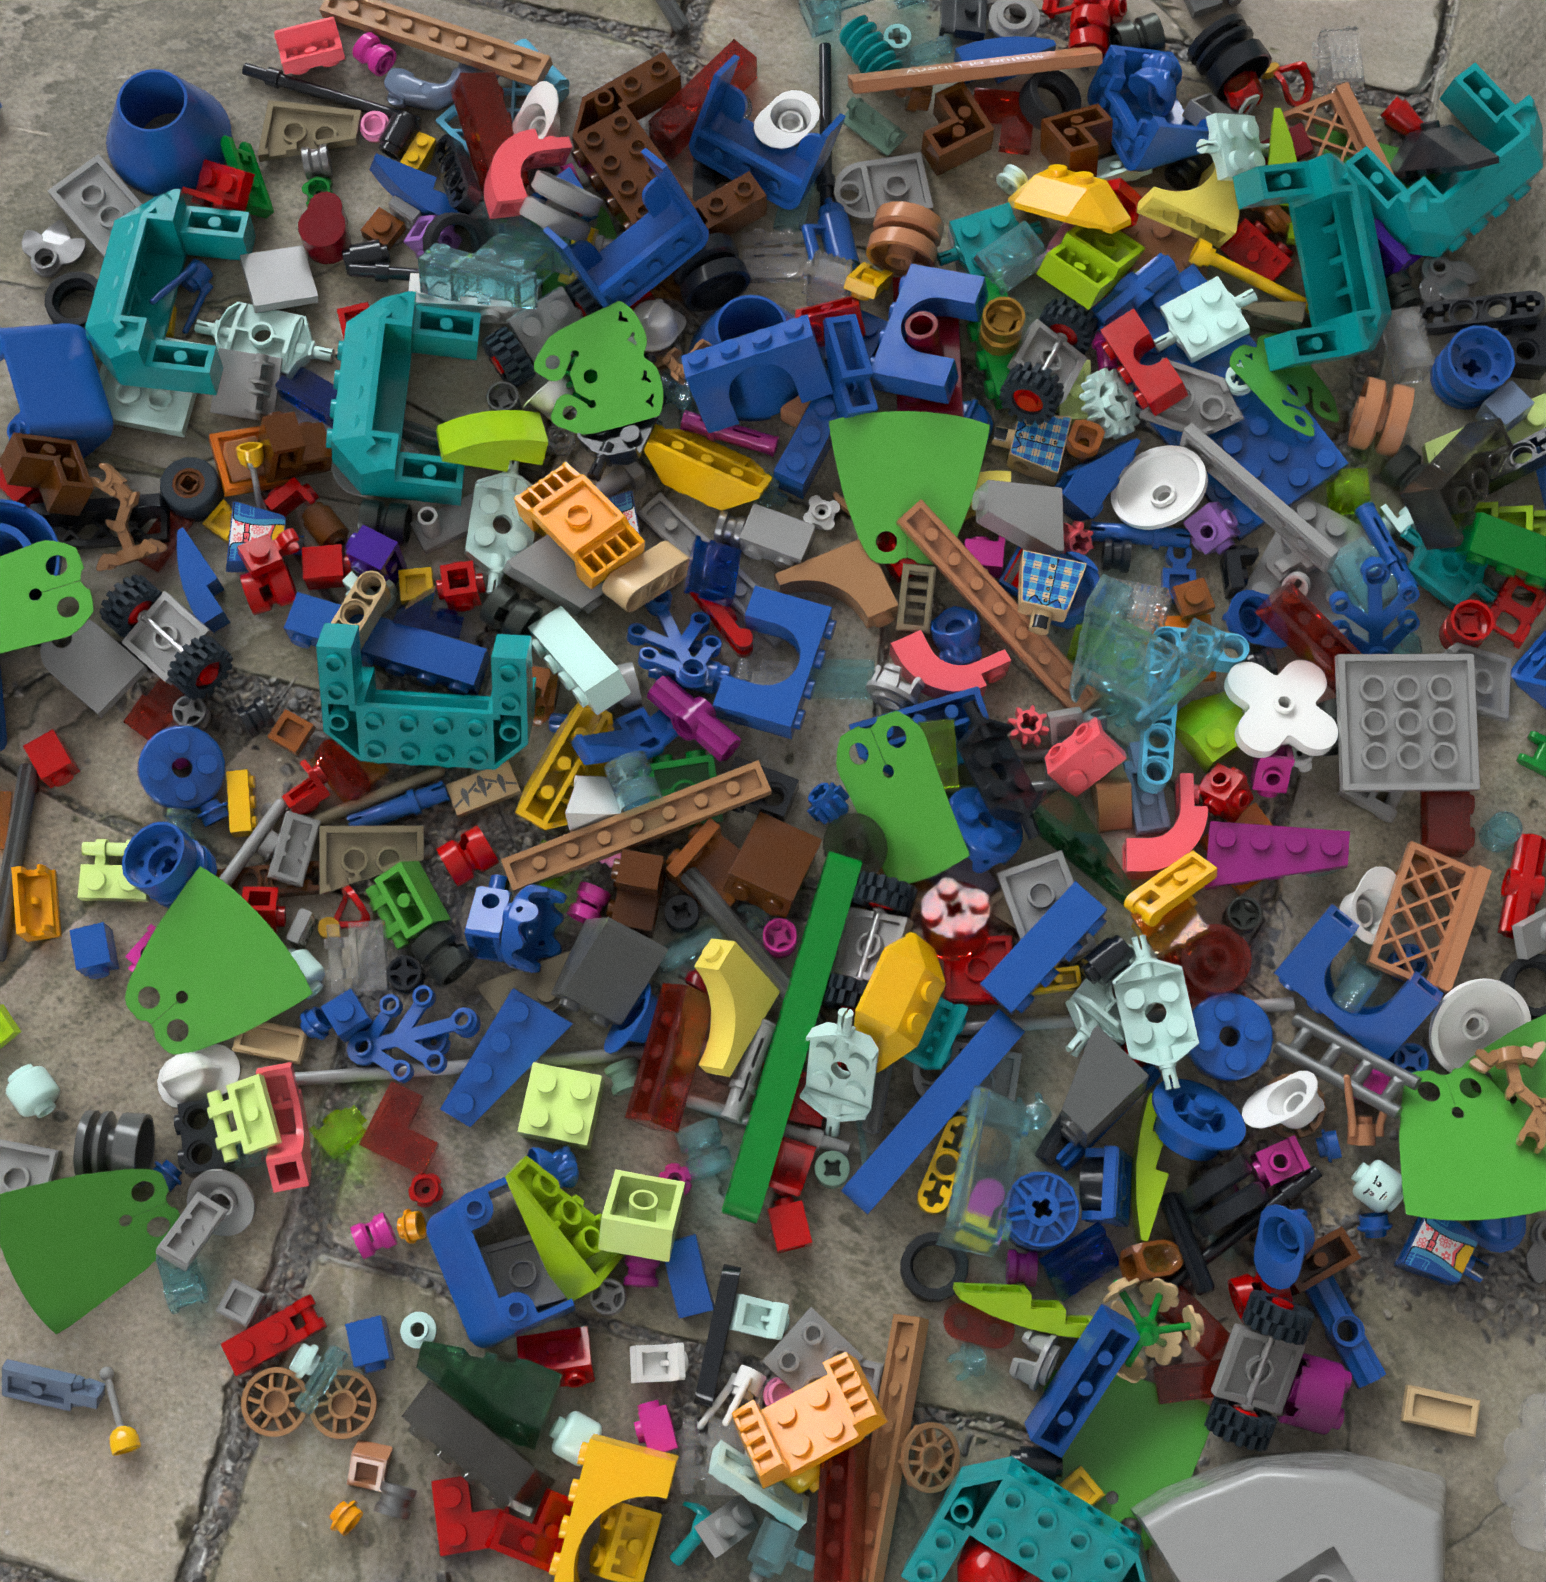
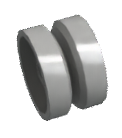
M537 170L531 186L535 192L547 198V201L534 196L525 197L519 213L537 223L543 229L548 226L561 237H567L575 241H586L591 226L586 220L575 215V213L578 212L589 217L597 216L603 200L568 181Z

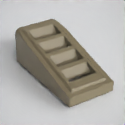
M1253 302L1241 308V313L1250 328L1281 334L1300 329L1306 302Z
M903 563L896 631L915 633L921 630L923 634H929L936 567ZM909 575L928 576V583L908 581ZM907 588L927 590V595L907 594ZM906 602L925 603V610L905 608ZM904 615L924 617V622L904 621Z

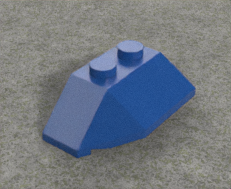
M979 686L896 710L910 717L922 728L938 771L965 764L957 749V744L968 731L967 726L971 722L962 706L971 700H976L983 717H986L987 720L989 719ZM879 716L849 724V729L852 730L857 726L865 729L871 728ZM892 726L887 732V740L895 748L902 747L906 742V733L901 727ZM855 743L859 758L866 762L869 755L866 746L861 743ZM885 764L883 772L892 777L894 769L892 766Z

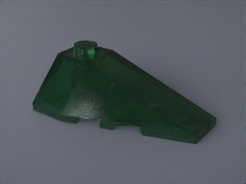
M1059 789L1056 790L1035 810L1033 817L1042 832V835L1039 837L1056 851L1062 850L1067 860L1124 906L1125 899L1135 888L1086 812L1081 808L1082 804L1070 793L1066 792L1064 794Z
M423 1341L416 1368L501 1437L510 1440L515 1445L525 1446L535 1451L551 1418L563 1374L529 1360L517 1358L514 1364L498 1361L497 1354L486 1352L484 1357L469 1355L461 1347Z

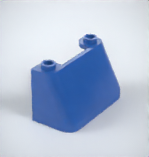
M1110 45L1102 60V64L1090 83L1087 98L1089 106L1099 104L1113 119L1111 144L1125 168L1129 171L1144 172L1201 154L1197 149L1202 147H1196L1200 139H1209L1206 119L1201 120L1197 126H1194L1182 117L1184 109L1177 97L1170 113L1164 117L1154 116L1140 109L1137 98L1128 87L1129 77L1142 69L1141 64L1144 62L1142 56L1153 53H1164L1177 62L1178 71L1177 75L1173 78L1177 87L1182 79V69L1174 53Z
M70 323L0 328V361L3 359L6 361L20 412L8 424L7 435L9 440L13 432L76 440L84 459L111 436L114 425L85 329Z

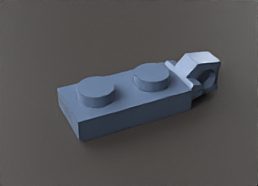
M1140 741L1129 743L1127 747L1129 761L1123 762L1124 771L1132 788V819L1136 837L1167 832L1171 829L1164 791L1162 790L1157 794L1144 792L1137 783ZM1146 770L1150 779L1154 781L1161 780L1158 770Z
M9 1359L2 1366V1395L4 1397L71 1411L73 1407L82 1406L97 1409L105 1396V1383L91 1378L85 1379L77 1374Z

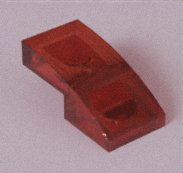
M160 678L148 696L141 695L123 722L141 736L150 740L156 733L165 729L173 720V705L179 698L185 695L173 684L170 685Z

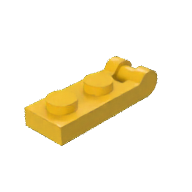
M862 262L847 276L843 289L851 291V296L856 299L869 301L870 298L875 299L884 289H889L894 272L886 269L879 271L874 269L872 264Z
M1192 850L1131 892L1124 901V907L1133 914H1140L1143 922L1150 927H1154L1160 922L1163 915L1217 878L1218 868ZM1152 899L1154 902L1149 905L1147 901Z

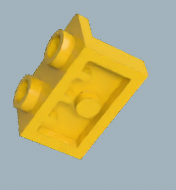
M619 1502L602 1512L599 1538L597 1543L593 1545L589 1555V1564L591 1565L589 1572L617 1582H643L662 1514L623 1502Z

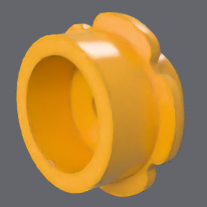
M406 1209L403 1212V1216L398 1218L397 1231L401 1239H405L409 1244H414L417 1240L425 1238L426 1221L421 1211L412 1212L410 1209Z
M353 1500L349 1504L342 1501L336 1506L329 1517L333 1521L330 1527L332 1531H338L345 1536L358 1524L363 1516V1511L356 1506L357 1501Z

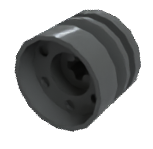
M99 1110L85 1111L80 1119L74 1143L73 1162L75 1176L124 1169H152L155 1149V1127L152 1116L147 1113L126 1112L121 1115L117 1123V1118L113 1111H105L102 1114ZM147 1181L139 1182L133 1188H143Z

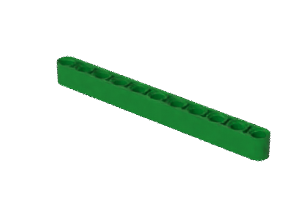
M829 851L826 856L724 1199L722 1214L754 1224L757 1223L810 1045V1040L806 1041V1036L815 1027L861 870V860Z

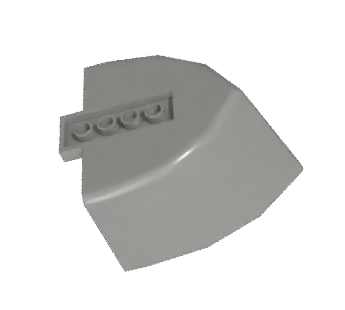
M1340 1449L1245 1455L1162 1488L1130 1508L1176 1582L1445 1581V1479L1435 1473Z

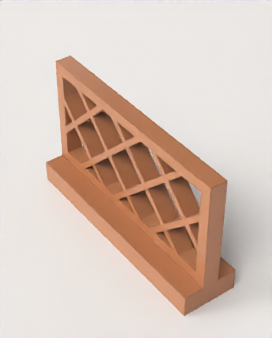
M1348 82L1336 86L1335 92L1282 112L1288 129L1290 127L1287 121L1295 117L1308 121L1305 127L1306 133L1311 123L1328 128L1324 140L1308 135L1312 145L1321 147L1317 157L1323 154L1324 149L1341 154L1340 160L1343 162L1345 156L1351 158L1368 146L1393 173ZM1329 104L1335 113L1332 121L1315 116L1318 108ZM1332 130L1346 135L1348 142L1345 147L1328 142ZM1308 156L1298 162L1309 161L1314 158Z
M1410 841L1407 844L1366 965L1406 982L1414 973L1410 962L1424 957L1430 970L1427 980L1444 993L1443 998L1453 988L1492 870L1478 865L1476 868L1470 867ZM1414 853L1426 859L1431 869L1430 871L1417 875L1411 863ZM1451 869L1462 874L1459 886L1449 889L1441 872ZM1408 873L1410 878L1405 880L1406 875ZM1434 875L1442 892L1428 897L1420 879ZM1413 883L1421 900L1407 905L1401 890L1403 886ZM1445 897L1450 913L1449 916L1439 919L1431 901ZM1423 905L1431 923L1417 927L1410 909ZM1402 913L1410 931L1396 935L1390 921L1392 916ZM1434 927L1440 942L1437 947L1428 949L1420 932ZM1387 933L1389 939L1384 940L1385 935ZM1413 935L1421 953L1407 958L1399 940ZM1392 943L1400 960L1393 964L1378 958L1381 947ZM1436 952L1435 957H1434V960H1433L1431 954Z

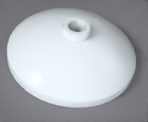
M1166 445L1149 449L1137 455L1123 469L1118 477L1120 478L1119 484L1111 492V503L1120 520L1133 528L1153 530L1170 526L1189 515L1202 500L1208 483L1207 470L1201 458L1195 452L1185 447Z
M1483 978L1462 983L1447 993L1434 1010L1429 1025L1431 1051L1438 1063L1451 1073L1455 1068H1461L1475 1055L1477 1049H1484L1512 1030L1531 1021L1529 1008L1523 997L1504 982ZM1473 1017L1472 1024L1466 1026L1468 1020ZM1488 1072L1485 1074L1489 1078H1492Z

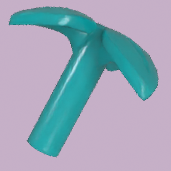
M684 1501L682 1504L691 1509L696 1514V1517L693 1520L691 1532L669 1556L671 1561L677 1566H681L703 1541L694 1526L712 1513L709 1509L698 1503Z

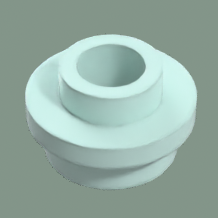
M424 1312L409 1314L403 1320L400 1328L401 1338L404 1343L416 1349L429 1346L434 1341L437 1333L434 1319ZM417 1323H421L424 1326V1333L420 1337H415L412 1334V1327Z
M303 1343L300 1346L289 1367L290 1370L296 1373L295 1377L301 1379L304 1374L312 1375L321 1359V1356L316 1354L318 1350L317 1345L312 1344L310 1347Z

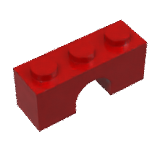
M1134 308L1100 330L1105 340L1101 347L1110 361L1114 358L1118 360L1121 366L1117 368V371L1126 385L1131 382L1137 389L1133 395L1143 410L1149 407L1153 415L1157 416L1188 396L1183 381L1167 357L1154 365L1146 366L1140 364L1143 355L1156 347L1149 330Z

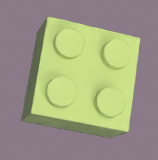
M533 1062L517 1132L523 1138L564 1146L568 1145L569 1147L590 1151L605 1084L601 1075Z
M615 1169L601 1217L598 1250L669 1262L682 1213L685 1182Z

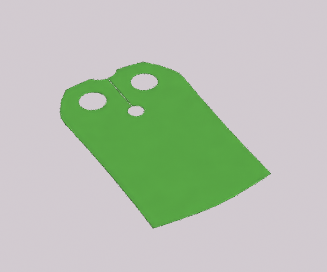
M44 540L0 556V654L71 636L94 612L90 589L86 588L80 581L84 566L76 547L62 542ZM56 555L63 556L68 565L66 571L57 576L49 574L46 570V563L49 558ZM39 589L43 593L40 599L33 601L29 597L30 591ZM65 597H73L79 603V610L72 617H63L57 611L58 603Z
M895 711L877 717L876 723L871 728L865 729L857 726L840 737L836 759L837 771L887 877H894L898 881H905L908 884L921 881L945 871L970 856L948 801L927 738L917 723L905 714ZM892 726H899L906 733V742L902 747L895 748L887 740V732ZM855 743L863 744L868 750V759L864 764H855L850 758L849 751ZM885 764L893 767L894 774L892 777H886L883 774Z

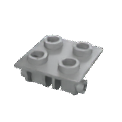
M219 348L218 353L223 365V372L217 395H212L210 413L261 421L262 417L275 412L283 358Z
M810 1307L762 1362L795 1392L827 1375L822 1362L844 1352L855 1357L858 1362L864 1356Z

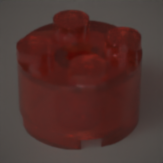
M953 878L941 879L938 885L926 893L920 906L921 933L924 941L936 950L937 957L947 961H960V957L971 955L972 958L980 954L990 939V903L987 893L973 884L956 881Z
M1221 924L1205 925L1194 931L1180 947L1175 960V965L1182 966L1188 994L1203 1000L1213 995L1233 993L1247 977L1252 963L1251 951L1244 938L1232 931L1231 928ZM1209 957H1212L1213 962H1219L1217 968H1213L1212 964L1207 963Z

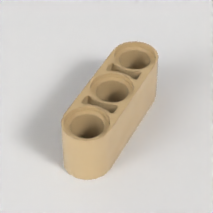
M669 541L660 542L614 570L604 581L602 592L626 612L631 613L683 581L692 570L693 560Z
M376 571L362 573L355 581L331 621L334 624L359 625L361 649L391 599V593L383 575ZM370 587H381L377 594L366 595ZM356 614L364 615L361 622L357 624L349 623L352 616Z

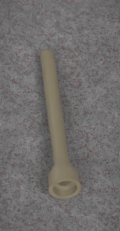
M432 766L310 818L320 820V826H326L348 815L403 794L409 789H415L444 776L445 768Z

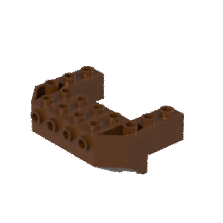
M664 51L582 97L572 134L574 150L571 151V154L577 166L582 168L587 175L593 189L605 201L609 212L619 221L624 232L648 213L642 202V192L644 187L656 175L641 153L644 148L651 151L669 167L707 226L709 234L724 233L732 235L767 215V195L750 171L694 202L639 124L638 120L682 96L681 75Z

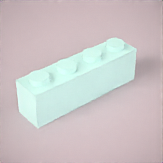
M559 606L528 626L534 638L532 640V648L540 659L544 657V661L554 675L558 673V677L568 691L573 689L572 692L583 708L588 705L596 715H599L631 693L618 667L562 606Z

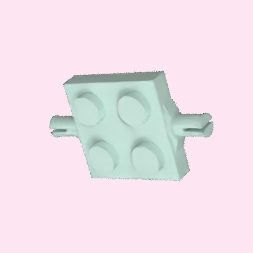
M1214 113L1206 117L1209 139H1200L1196 147H1202L1197 149L1199 153H1209L1211 155L1218 180L1233 181V176L1257 166L1265 165L1264 157H1268L1269 143H1260L1259 126L1256 123L1255 116Z
M1219 276L1160 306V312L1168 324L1169 332L1153 339L1157 352L1159 353L1163 349L1176 344L1184 350L1190 362L1193 363L1249 334L1250 327L1241 313V308L1257 301L1256 293L1250 288L1234 297L1227 291Z

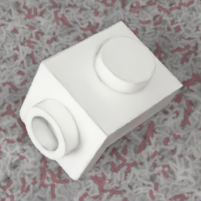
M684 1344L630 1346L631 1384L685 1380V1373L688 1369V1356L684 1351Z

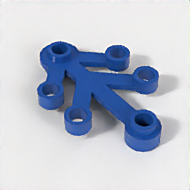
M1369 557L1360 567V574L1367 585L1368 614L1352 604L1348 594L1344 591L1334 592L1329 597L1332 611L1336 614H1343L1368 631L1369 642L1352 633V629L1346 620L1333 622L1330 626V633L1334 641L1346 644L1359 654H1393L1392 650L1409 633L1416 631L1420 626V620L1416 612L1404 610L1409 604L1418 600L1420 592L1414 582L1404 581L1397 587L1398 596L1382 611V585L1389 580L1390 570L1384 559ZM1374 567H1378L1375 571H1369ZM1407 590H1413L1411 594L1403 595ZM1345 600L1342 605H1335L1337 601ZM1397 617L1399 625L1383 639V630ZM1407 619H1413L1411 623L1404 624ZM1339 629H1346L1344 633L1336 634Z
M667 590L645 604L647 611L651 615L657 616L666 636L647 629L641 623H633L628 627L627 640L630 644L636 646L648 643L674 654L677 660L659 654L653 647H644L639 651L638 664L643 669L651 670L659 667L674 673L676 680L685 687H702L709 678V670L706 665L711 658L717 657L720 654L722 641L715 635L705 636L702 639L701 650L695 657H692L689 649L699 634H704L709 630L710 617L704 612L693 613L690 618V624L681 636L669 611L672 593L670 590Z
M421 985L414 990L412 995L414 1002L395 1031L382 1036L392 1018L400 1015L403 1010V1003L397 996L393 994L385 995L379 1003L380 1013L368 1031H360L352 1036L348 1042L347 1053L349 1058L357 1065L367 1066L376 1063L389 1071L391 1076L400 1083L409 1082L413 1078L414 1068L405 1060L396 1061L383 1052L385 1050L397 1047L422 1062L431 1073L440 1074L447 1067L446 1057L439 1051H430L417 1042L456 1032L460 1037L470 1038L477 1034L480 1029V1017L472 1009L462 1007L457 1009L450 1018L415 1027L426 1009L432 1007L436 1001L435 992L430 987ZM429 992V998L424 1002H420L421 994ZM396 1001L395 1008L387 1011L388 1003ZM467 1015V1023L465 1025L459 1026V1019L462 1016ZM364 1042H368L367 1050L360 1053L359 1047ZM436 1057H440V1064L435 1068H431V1061ZM406 1066L407 1072L405 1075L398 1077V1069Z

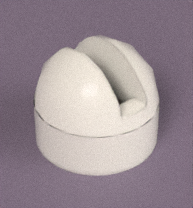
M1301 571L1288 574L1282 582L1284 595L1292 600L1304 598L1311 587L1310 578ZM1297 579H1300L1302 583L1298 590L1295 591L1291 587Z

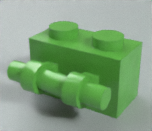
M419 861L399 862L375 878L376 884L365 890L371 901L369 906L372 912L378 913L385 926L384 934L388 940L392 939L397 950L410 944L408 939L418 938L433 925L443 921L447 923L451 920Z

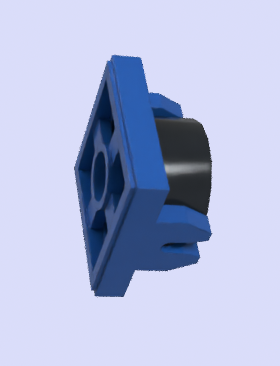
M1105 1145L1104 1148H1085V1159L1081 1166L1079 1180L1080 1204L1083 1210L1081 1220H1085V1222L1112 1224L1115 1227H1128L1133 1158L1118 1146Z

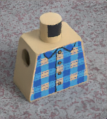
M1054 415L1050 421H1044L1041 425H1037L1036 421H1034L1033 425L1027 424V419H1023L1022 422L1017 421L1015 430L996 426L991 445L1010 449L1006 465L1010 469L1055 486L1072 417Z
M1023 550L1019 565L1018 612L1031 616L1028 629L1030 632L1038 635H1047L1051 620L1057 622L1065 621L1087 563Z

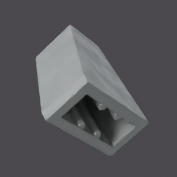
M987 480L974 492L972 508L976 511V523L1027 551L1050 556L1054 554L1060 555L1064 552L1062 488Z
M548 534L509 559L503 568L507 576L554 604L562 606L574 616H577L584 610L588 615L603 604L601 600L605 595L602 592L603 583L601 582L592 590L577 577L575 562Z

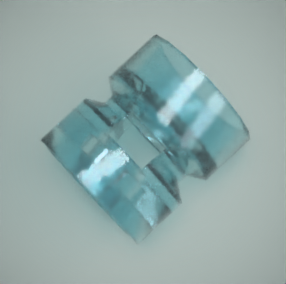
M644 751L626 753L605 765L604 770L611 787L617 788L614 795L621 812L663 797L655 777H649L652 768Z
M709 1118L697 1122L674 1134L681 1153L689 1157L685 1163L693 1182L714 1176L735 1165L728 1146L720 1143L723 1133L717 1118ZM709 1149L710 1154L704 1156L701 1151Z

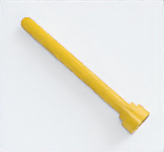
M1199 238L1195 243L1188 262L1194 263L1198 267L1202 265L1208 267L1211 265L1284 302H1306L1305 312L1309 314L1305 297L1217 254L1216 249L1212 247V243L1202 238Z

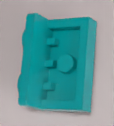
M940 996L918 1046L904 1055L903 1058L924 1070H940L950 1060L952 1055L951 1046L956 1036L965 1027V1015L968 1007L964 1004H952Z

